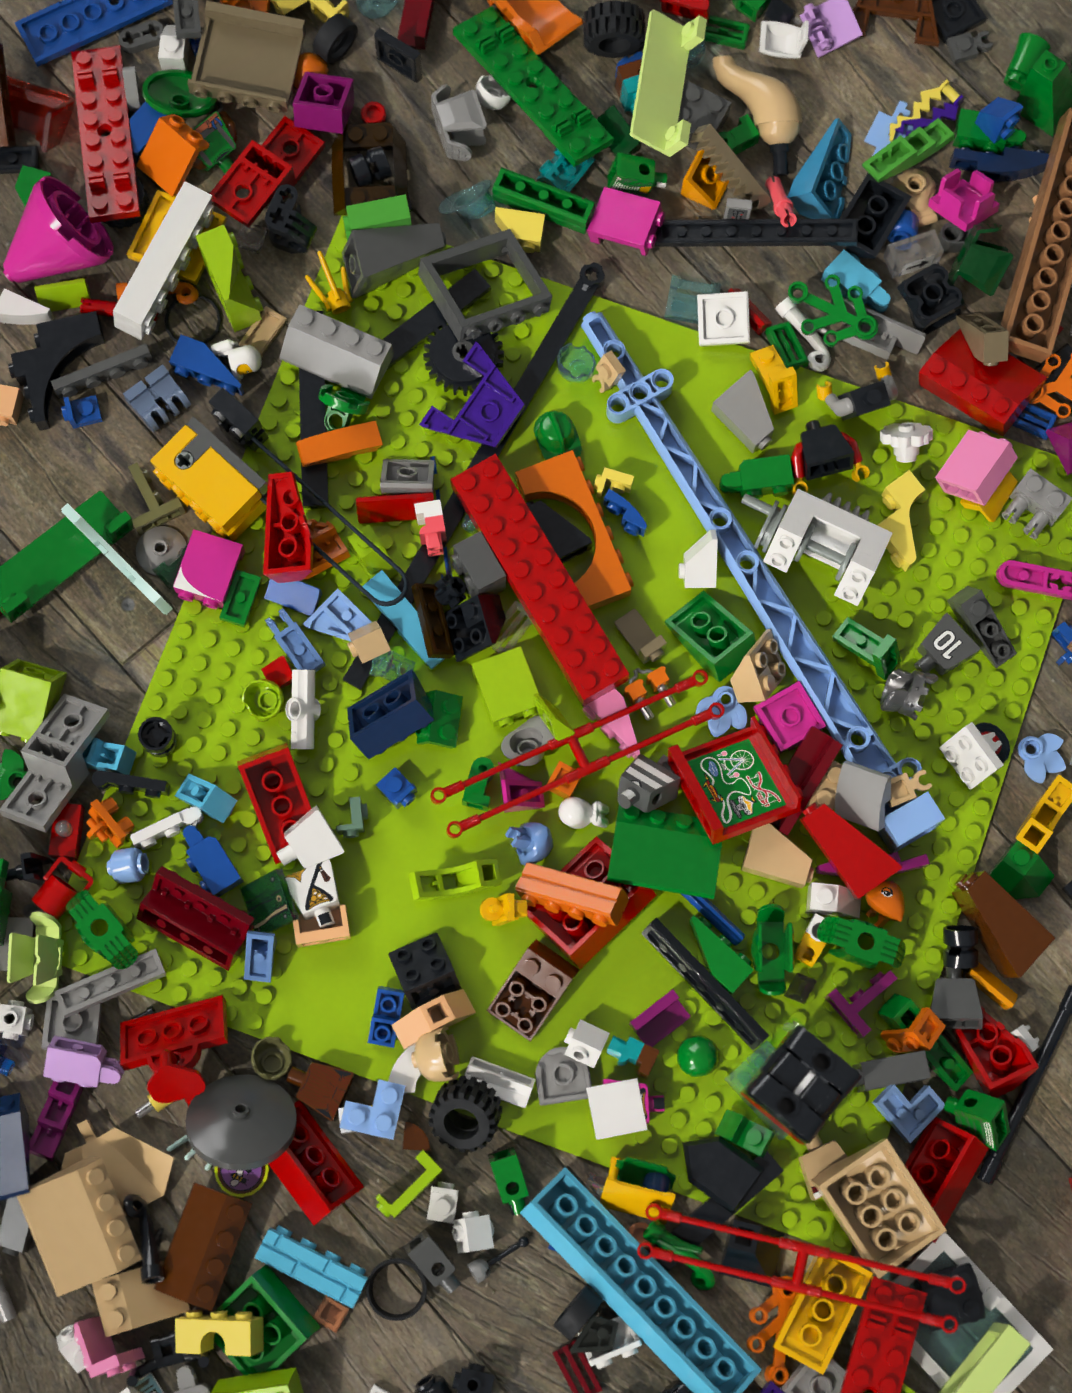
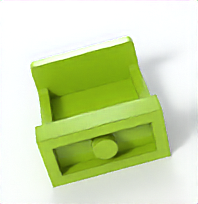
M521 646L471 664L472 672L475 679H477L491 716L493 727L499 725L500 728H504L514 724V720L524 716L525 719H529L538 715L534 694H539Z
M424 1150L415 1158L426 1171L393 1204L382 1194H378L375 1197L379 1201L376 1207L384 1216L389 1218L392 1215L394 1218H397L443 1172L439 1165Z

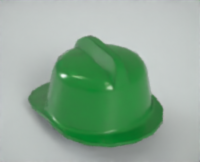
M558 411L546 412L539 416L534 425V434L545 460L573 450L575 457L581 455V442L569 416Z

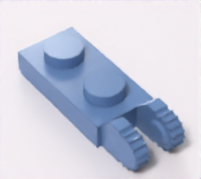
M283 608L278 612L280 618L287 624V628L280 632L273 619L269 617L265 620L275 635V640L297 670H315L316 673L326 666L298 624L292 621Z

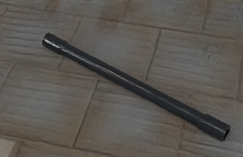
M1072 985L1068 986L1060 1002L1059 1010L1035 1058L1039 1069L1024 1081L1008 1115L1010 1132L997 1152L992 1150L987 1156L977 1178L986 1184H993L1008 1147L1072 1015Z

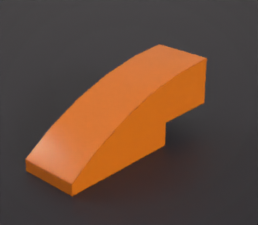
M372 421L297 441L296 445L302 466L306 467L349 459L353 455L374 452L383 443L377 423Z

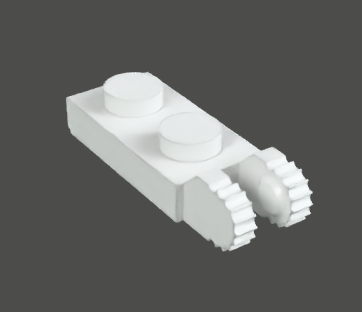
M193 806L131 834L130 838L136 848L142 847L145 850L156 845L157 839L164 836L171 838L179 834L184 826L193 825L196 827L197 824L200 825L204 820V814L199 808Z

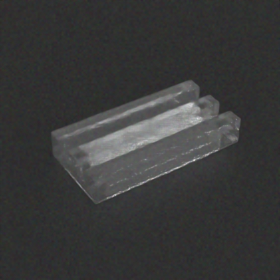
M517 601L505 613L506 620L504 625L517 609L521 612L496 644L491 646L496 652L503 653L511 650L532 624L525 609ZM524 616H528L527 620L504 648L501 647Z

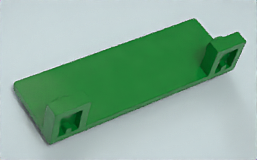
M98 491L75 509L110 546L134 529L130 515L126 511L120 513L102 491ZM65 516L0 566V611L12 623L102 552Z

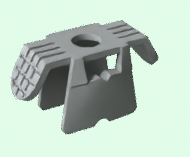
M444 84L431 94V110L447 158L468 161L472 156V150L468 146L486 144L483 129L487 128V123L475 90H469L448 99L451 87ZM448 132L452 133V140H450Z

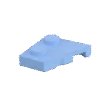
M337 588L303 625L309 629L351 642L348 633L372 621Z

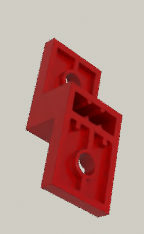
M284 116L262 145L251 140L210 192L212 204L250 228L271 201L278 187L285 184L292 186L297 184L325 148V142L304 128L294 127V121ZM288 145H294L297 147V150L293 154H286L284 148ZM240 189L250 191L246 198H239L236 196V193Z

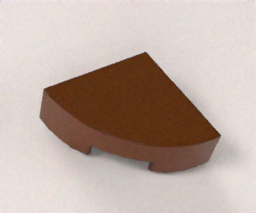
M405 1122L403 1149L430 1151L428 1137L419 1126Z

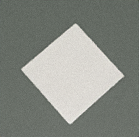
M637 1078L586 1088L596 1140L647 1130Z

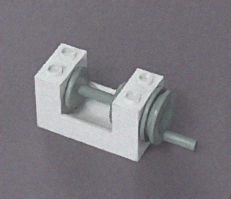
M797 489L789 507L784 504L782 508L778 507L779 501L777 500L772 506L745 493L741 503L768 515L754 545L756 549H758L759 545L764 546L762 552L766 553L763 560L764 563L787 573L795 554L794 561L796 562L800 561L803 553L839 569L835 580L840 581L834 596L856 606L859 605L879 565L892 532L800 489Z

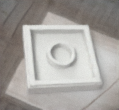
M748 291L697 295L699 346L750 343Z

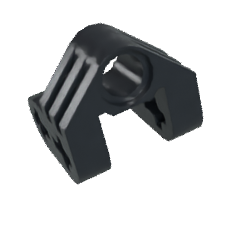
M285 184L276 190L265 215L270 242L277 249L291 254L306 253L317 232V227L302 216L296 188ZM290 193L292 199H287V201L283 202L282 196H287Z

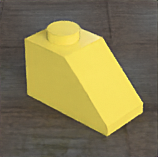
M495 207V223L502 231L510 229L525 253L540 252L545 214Z

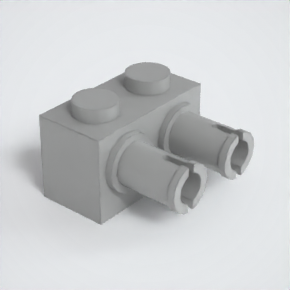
M1030 468L1009 496L1013 501L1002 513V516L1007 520L1013 512L1014 515L1008 522L1016 524L1019 517L1027 509L1034 516L1023 528V531L1028 535L1034 527L1035 530L1029 537L1037 539L1047 524L1052 526L1072 500V497Z

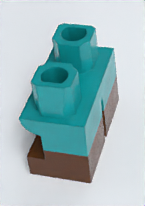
M641 59L618 66L615 89L624 111H631L632 115Z
M613 1036L606 1054L619 1059L618 1066H624L630 1062L640 1067L637 1075L647 1079L658 1057L659 1050L632 1037H629L626 1042Z

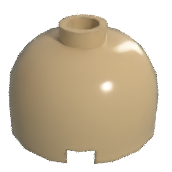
M442 1026L419 1037L415 1044V1052L411 1054L414 1068H418L427 1080L446 1082L456 1080L459 1076V1071L454 1072L455 1065L460 1064L458 1048L453 1034L447 1035L446 1030L449 1029L447 1026Z

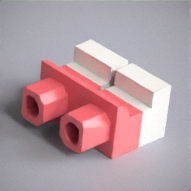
M440 500L415 503L418 525L426 524L419 531L421 545H427L428 557L443 555L442 542L447 541Z

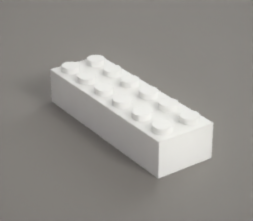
M186 181L183 183L113 310L114 327L140 340H143L145 334H151L156 323L154 318L157 312L160 314L163 312L168 301L165 299L168 292H173L179 282L177 276L180 270H186L191 260V257H189L191 250L198 248L196 235L201 234L204 227L208 229L213 221L214 215L212 212L214 206L212 205L211 194Z

